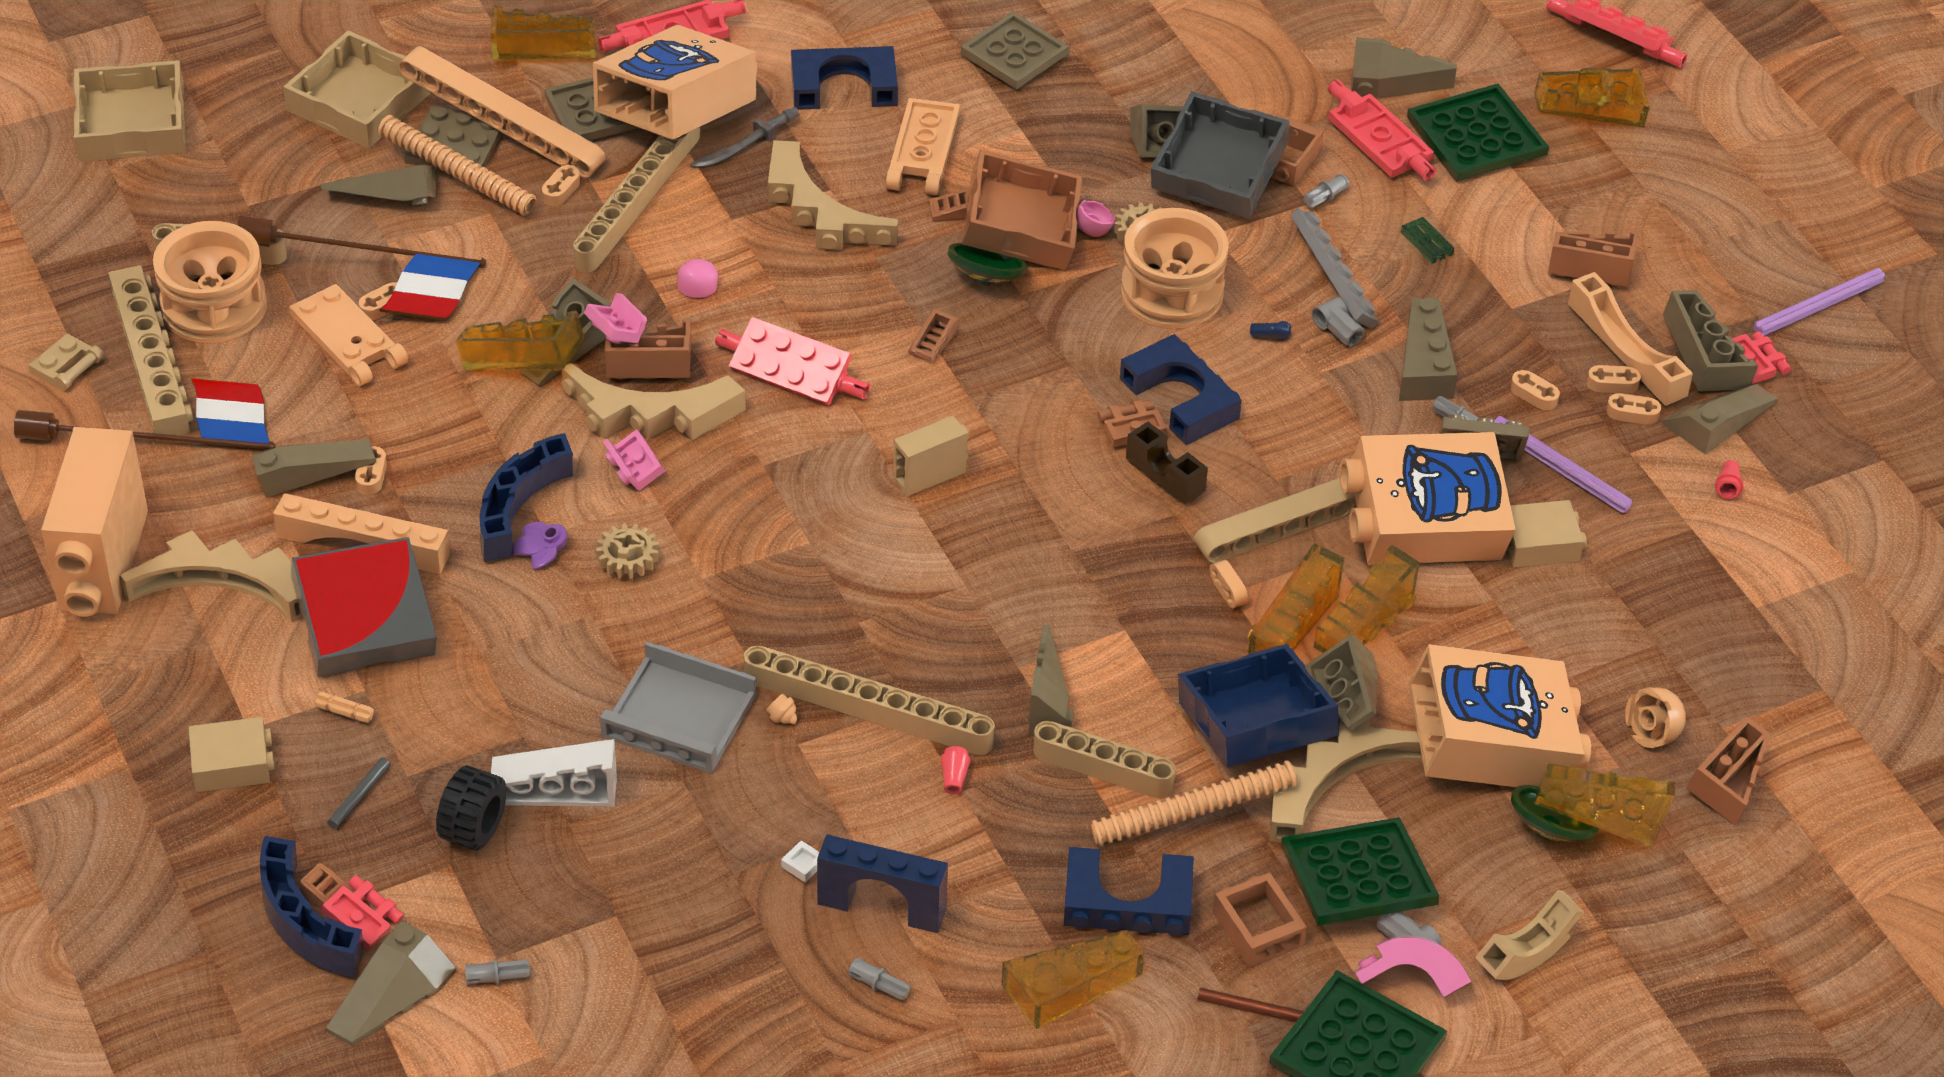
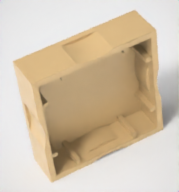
M349 30L330 45L319 59L306 66L283 86L286 111L369 149L382 138L378 134V127L383 118L387 115H392L395 119L402 120L432 92L402 75L398 65L406 57L405 55L391 52L379 44Z
M180 60L142 63L133 66H103L74 69V96L76 101L74 141L79 162L186 153L184 84Z

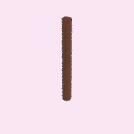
M1201 987L1197 998L1200 1001L1297 1022L1304 1013L1301 1010Z

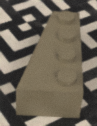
M1697 290L1672 291L1663 316L1686 367L1693 373L1692 380L1697 391L1738 390L1750 386L1758 368L1757 363L1753 359L1749 360L1744 355L1745 349L1740 342L1735 343L1729 336L1730 330L1725 324H1721L1715 319L1716 313Z
M1439 298L1412 299L1399 401L1434 400L1438 396L1454 399L1457 371Z

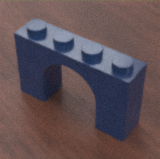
M893 46L791 50L794 107L798 110L820 109L821 83L829 77L840 74L857 76L869 85L872 107L898 106V84Z
M1175 334L1121 359L1120 380L1135 395L1161 383L1171 381L1186 383L1200 393L1196 397L1171 409L1169 429L1185 445L1240 419L1242 399L1239 394L1228 387L1223 379L1216 375L1207 366L1205 361L1199 358L1189 348L1188 344L1182 342Z
M826 834L817 857V905L848 912L856 890V881L862 879L878 880L893 886L906 898L909 927L934 933L939 932L947 910L948 863Z
M1069 847L1063 926L1189 935L1194 856L1163 854L1160 886L1157 891L1143 900L1124 901L1108 894L1100 884V849Z

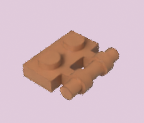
M1140 399L1134 400L1129 405L1120 407L1118 405H1111L1106 410L1098 411V419L1100 422L1104 421V429L1113 447L1127 445L1128 434L1147 421L1165 435L1167 433V427L1158 409L1154 410L1152 400L1143 402Z

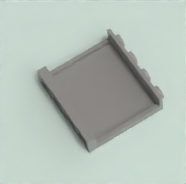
M646 642L645 658L613 711L605 709L600 717L601 737L609 740L614 739L615 742L712 774L756 698V677L721 666L718 663H711L696 658L690 654H683L668 649L662 645Z

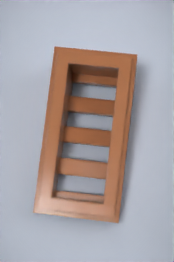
M970 188L929 199L932 221L966 219Z
M933 308L908 349V353L933 363L959 327L958 318ZM937 325L945 329L940 330L938 328H935V326ZM930 333H935L937 335H940V337H935L933 335H930ZM925 340H930L932 342H935L936 344L934 346L930 343L925 342ZM922 346L932 351L928 353L919 349V347Z
M322 863L317 864L300 880V889L303 896L319 908H322V905L343 885L352 893L355 892L353 888ZM329 888L332 889V890H330L326 895H324V893H325ZM364 900L363 902L370 907L369 902Z

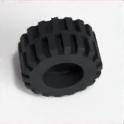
M469 765L462 766L456 771L445 787L439 802L436 816V831L439 838L474 851L484 847L495 833L504 812L506 803L505 780L500 776Z

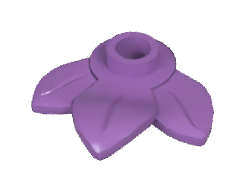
M529 523L522 528L524 536L515 541L512 554L531 555L533 569H541L556 558L557 551L565 547L568 537L567 531L559 524Z

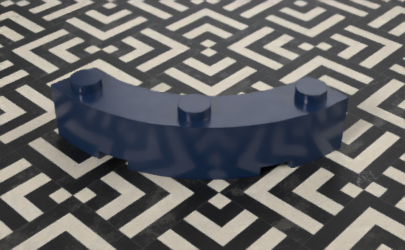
M565 433L533 443V448L520 455L517 452L491 478L483 494L480 510V544L484 562L512 556V521L519 508L530 496L555 481L573 476V452Z
M265 836L260 853L261 888L265 911L273 928L292 950L307 961L325 970L355 978L364 954L362 929L344 925L328 917L324 919L312 910L311 904L306 900L294 882L297 868L296 842Z

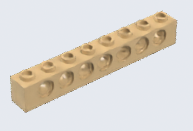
M141 265L108 272L112 294L154 433L177 436L190 434L188 422L193 421L189 404L184 405V402H187L184 386H178V383H181L178 366L172 367V365L176 364L172 348H166V346H170L166 329L161 330L164 327L161 311L155 312L156 309H159L155 293H149L153 291L150 276H144Z

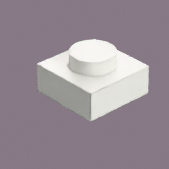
M800 841L781 859V867L806 883L817 872L819 852L803 841Z

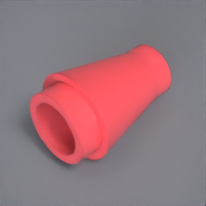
M1728 460L1724 462L1722 470L1715 481V490L1722 498H1736L1743 490L1740 466L1736 461Z
M948 747L941 756L944 790L950 794L962 792L963 783L971 762V758L968 756L969 752L963 747Z

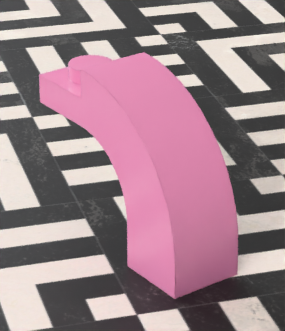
M1398 936L1377 943L1376 945L1382 956L1376 958L1375 954L1366 957L1358 962L1360 968L1355 971L1361 984L1393 966L1401 964L1415 965L1425 970L1432 977L1443 997L1471 982L1460 961L1448 949L1432 940L1418 936Z

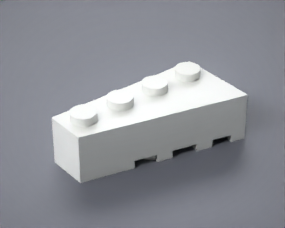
M614 739L492 757L491 774L502 777L506 782L505 805L615 807L617 772Z

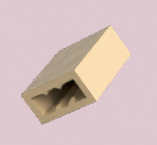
M952 415L894 439L893 479L907 497L966 473V464L969 457L967 452L969 433L965 425L960 424Z
M1570 500L1510 505L1516 530L1507 551L1513 568L1578 562L1581 560L1582 550L1586 549L1587 540L1585 533L1580 531L1579 515L1577 511H1573Z
M263 717L189 726L191 767L196 792L270 783L269 770H275L273 751L267 752V747H271L273 744L271 729L264 728Z

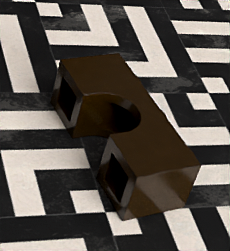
M1147 421L1128 434L1126 459L1186 505L1206 491L1208 467L1189 452L1175 459L1168 449V436Z

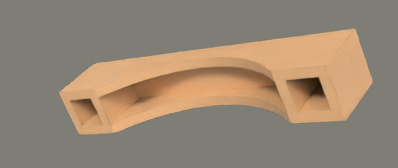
M1595 272L1573 280L1568 305L1626 366L1633 367L1640 372V380L1665 406L1688 397L1693 373L1677 356H1670L1656 351L1636 334L1623 316L1611 288Z
M286 493L283 494L273 513L277 537L291 541L306 543L314 539L334 537L353 539L371 544L409 537L417 568L436 574H441L451 554L448 530Z

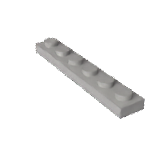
M1297 208L1291 214L1292 219L1346 304L1354 320L1373 329L1379 323L1374 313L1375 308L1363 296V288L1353 280L1351 269L1343 264L1341 260L1342 254L1330 243L1331 237L1319 225L1321 223L1320 219L1311 211L1307 213Z

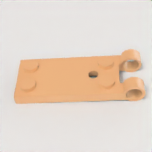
M915 98L908 99L887 173L886 189L900 191L903 174L927 177L925 194L939 196L945 166L960 113V104Z
M337 284L289 306L290 315L359 387L373 380L372 372L368 366L373 362L385 358L394 369L408 363V356L403 346L399 343L395 344Z

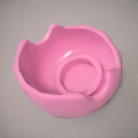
M1083 200L1076 210L1077 227L1084 234L1091 237H1100L1111 230L1115 222V216H1112L1110 210L1102 203Z
M691 259L680 266L677 275V288L685 296L702 298L715 293L717 290L718 272L711 262L704 259Z

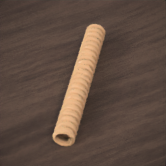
M387 115L379 124V136L385 137L386 140L392 141L396 145L398 144L399 147L405 148L406 151L412 152L413 155L419 156L420 159H425L426 162L432 163L433 166L439 167L440 170L445 171L447 174H452L454 178H459L460 181L465 182L467 185H472L474 189H479L481 193H486L488 197H492L501 204H506L508 208H513V211L520 212L522 216H526L533 210L536 196L529 194L526 190H522L519 186H515L512 182L509 183L507 179H502L500 175H495L494 172L488 171L487 168L482 167L480 164H475L473 160H468L467 157L461 156L460 153L455 152L451 148L448 149L446 145H441L440 142L435 141L424 133L421 134L419 130H415L404 122L401 123V120L395 119L392 115Z
M1286 760L1284 765L1277 763L1274 768L1267 766L1264 771L1257 769L1255 774L1248 772L1245 777L1241 774L1238 775V779L1229 778V782L1222 780L1219 785L1212 783L1209 788L1202 786L1200 791L1193 789L1190 794L1187 791L1183 792V796L1176 794L1174 799L1167 797L1164 802L1157 800L1154 805L1147 803L1145 808L1138 806V810L1134 811L1131 808L1128 809V813L1121 811L1119 816L1112 814L1109 819L1102 817L1099 822L1092 820V833L1096 844L1102 847L1105 842L1112 844L1114 839L1122 841V837L1131 838V834L1134 833L1138 836L1140 831L1143 830L1147 833L1150 832V828L1157 830L1160 825L1167 827L1169 822L1176 824L1177 820L1186 821V817L1189 816L1193 819L1198 813L1202 816L1205 815V811L1212 813L1215 808L1222 810L1224 805L1231 807L1232 803L1241 804V800L1244 799L1248 802L1253 796L1257 799L1260 798V794L1267 796L1270 791L1277 793L1279 788L1286 790L1289 785L1296 787L1297 777L1292 763Z

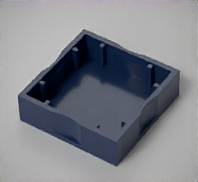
M1288 644L1248 654L1233 661L1215 663L1178 674L1179 704L1227 767L1339 736L1338 705L1322 685L1309 675L1304 663Z

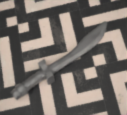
M796 107L788 108L766 123L760 118L753 121V132L733 145L716 150L692 162L690 166L708 167L718 164L745 149L761 137L770 142L775 138L776 128L799 117L798 109Z

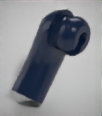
M1280 321L1279 323H1252L1250 334L1252 337H1269L1285 340L1291 335V325L1286 321Z

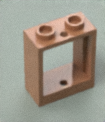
M1277 113L1276 117L1289 120V143L1287 145L1304 152L1295 163L1280 158L1271 178L1294 187L1322 151L1324 131Z
M1270 872L1261 876L1251 877L1246 882L1233 887H1225L1218 893H1215L1213 914L1249 968L1304 946L1307 926ZM1266 896L1284 924L1252 937L1234 908Z

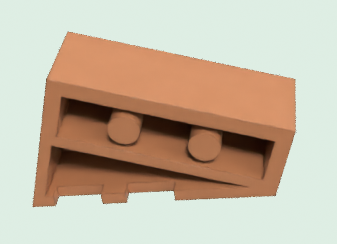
M1556 232L1548 273L1556 274L1560 277L1580 278L1595 272L1605 283L1612 286L1628 287L1638 232H1630V236H1614V232H1605V236H1590L1589 232Z
M690 319L682 320V325L668 328L666 324L657 325V330L642 332L638 343L621 342L616 344L606 339V378H690Z
M1746 716L1697 768L1686 789L1732 824L1736 825L1748 804L1749 795L1755 783L1756 775L1771 734Z

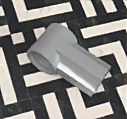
M1335 297L1312 309V318L1317 327L1321 330L1328 328L1350 348L1356 346L1364 337L1365 329L1348 314L1347 306L1341 298Z
M1402 911L1384 914L1377 921L1376 928L1389 938L1418 936L1442 945V940L1434 928L1429 925H1422L1420 927Z

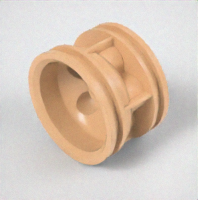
M1183 208L1158 209L1137 218L1127 229L1124 240V261L1126 265L1122 272L1121 297L1128 310L1148 324L1173 329L1196 326L1213 317L1220 309L1224 297V271L1228 255V239L1224 230L1210 217ZM1156 264L1160 267V269L1156 270L1149 267L1148 265Z
M202 221L174 230L158 244L153 256V266L156 282L160 288L162 316L165 324L172 332L194 342L219 343L238 338L259 324L267 309L265 285L260 276L262 266L259 246L255 238L248 231L227 222ZM221 275H229L231 277L223 280ZM200 277V279L198 280V282L192 281V280L197 279V278Z

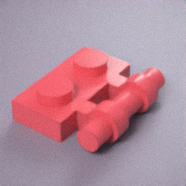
M1761 332L1754 333L1752 340L1747 334L1732 338L1735 343L1740 342L1744 347V355L1749 360L1753 359L1758 365L1751 385L1775 377L1776 370H1779L1783 375L1791 371V367L1787 363L1788 359L1783 353L1777 352L1773 347L1774 343L1767 336L1764 337Z
M355 875L348 883L355 892L352 893L343 885L322 905L321 912L339 923L362 929L363 947L369 951L390 930L391 925L384 919L388 917L397 924L404 914L396 908L397 904L390 898L386 900L374 890L375 886L368 880L364 882L359 876ZM366 899L377 909L374 911L363 901Z

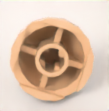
M1649 687L1639 690L1637 694L1631 695L1625 708V720L1627 726H1632L1633 731L1636 733V735L1631 736L1637 743L1643 747L1656 748L1675 741L1682 733L1686 723V713L1683 703L1673 692L1665 688Z

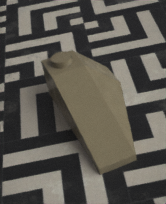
M1357 37L1351 91H1356L1362 97L1371 94L1378 99L1454 88L1457 65L1430 55L1423 57L1414 54L1412 49L1406 47L1400 49L1391 46V42L1383 39Z
M1141 104L1130 107V134L1139 157H1157L1165 140L1172 134L1183 106Z
M417 165L320 185L323 190L412 202V206L427 204L428 198L436 197L437 167Z
M572 278L555 297L551 305L553 309L548 319H544L541 325L542 332L537 342L532 344L519 370L520 373L541 387L562 371V367L575 362L606 338V335L592 325V321L584 312L587 304L611 306V303L575 278Z
M1754 384L1681 407L1663 420V425L1702 453L1707 454L1776 404L1778 398L1758 384Z
M369 439L284 445L252 455L256 473L266 498L376 463Z
M1043 625L1037 665L1032 683L1029 734L1034 735L1035 727L1043 721H1052L1072 727L1074 709L1068 708L1069 694L1049 625Z
M1350 634L1305 665L1309 675L1322 685L1338 705V717L1349 729L1353 730L1376 714L1378 670L1373 653L1353 634Z
M401 921L381 943L327 1025L326 1032L353 1046L385 1026V1021L399 1012L404 1014L411 1010V1005L425 996L430 998L435 995L456 972V967L428 934Z

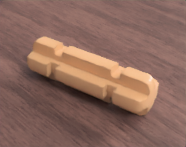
M320 692L315 701V706L318 708L330 710L333 713L365 723H369L374 714V709L369 706L359 705V703L325 692Z

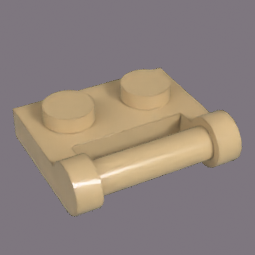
M67 333L28 366L31 374L62 391H66L72 385L74 379L92 364H98L102 361L105 355L98 346L93 345L91 347Z

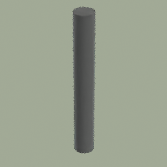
M380 758L329 818L327 823L331 828L337 829L388 769L390 763L387 759Z

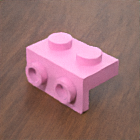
M621 293L615 294L611 306L587 304L584 312L592 321V325L600 329L606 335L607 340L616 344L621 342L638 343L647 322V318Z
M637 429L615 446L608 439L603 442L608 449V452L605 453L606 457L614 467L618 465L620 468L617 474L626 485L631 483L638 491L666 471L643 435Z

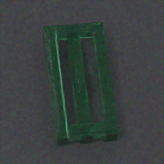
M1424 217L1401 226V233L1431 264L1436 263L1437 258L1440 260L1445 259L1446 254L1449 257L1454 255L1455 248ZM1432 240H1433L1441 249H1439V248L1432 242Z

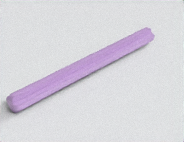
M1875 268L1756 321L1753 330L1754 332H1761L1765 336L1883 283L1885 273L1880 268Z
M1502 416L1494 419V423L1506 424L1509 421ZM1529 434L1524 451L1619 512L1626 513L1630 509L1632 504L1631 498Z

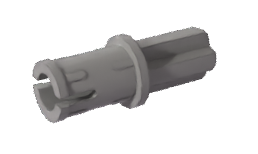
M1339 174L1329 181L1320 182L1318 187L1305 193L1303 202L1309 208H1312L1323 201H1331L1336 194L1349 188L1348 178L1343 174Z
M1438 396L1432 406L1433 411L1444 417L1462 415L1467 420L1476 421L1479 418L1467 411L1466 406L1460 407L1442 396Z
M858 957L849 968L848 975L871 986L874 992L880 989L900 1000H905L910 993L911 986L887 974V969L884 967L880 969Z
M494 959V962L466 964L467 985L496 982V985L500 984L499 980L529 977V962L527 960L498 963L497 959Z

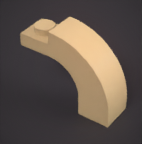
M1557 890L1528 925L1510 935L1494 934L1475 958L1495 979L1509 980L1522 976L1547 961L1570 939L1571 936L1568 932L1584 911L1564 891Z

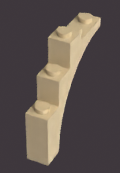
M773 140L768 177V203L792 204V226L816 227V249L843 250V243L897 246L898 219L870 215L838 203L822 192L808 176L800 157V142Z
M572 363L562 367L563 380L561 384L564 391L568 395H572L579 402L580 406L587 411L585 420L588 427L592 431H596L603 439L631 424L634 430L637 429L648 440L674 425L681 433L684 432L691 440H694L746 410L745 390L729 375L712 383L687 390L642 392L603 383L585 374Z
M193 530L166 542L168 552L120 574L123 594L128 601L174 587L195 585L219 586L243 591L261 598L277 608L291 622L303 617L291 577L292 562L279 547L255 559L249 556L236 539L209 551Z
M1339 718L1337 743L1321 740L1307 744L1305 768L1293 766L1297 777L1296 787L1289 785L1286 790L1279 788L1277 793H1272L1269 841L1281 842V837L1302 834L1304 823L1311 808L1328 789L1347 776L1379 764L1400 761L1423 762L1417 731L1370 727V718L1351 730Z

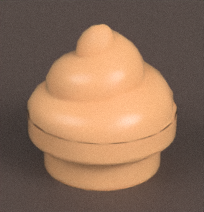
M781 694L766 709L770 714L769 718L774 723L796 724L795 701L791 697L787 698L784 694Z

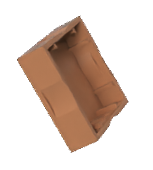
M980 150L971 175L962 244L1066 271L1075 249L1077 230L1076 210L1080 202L1082 176L1049 167L1027 164L1011 157Z

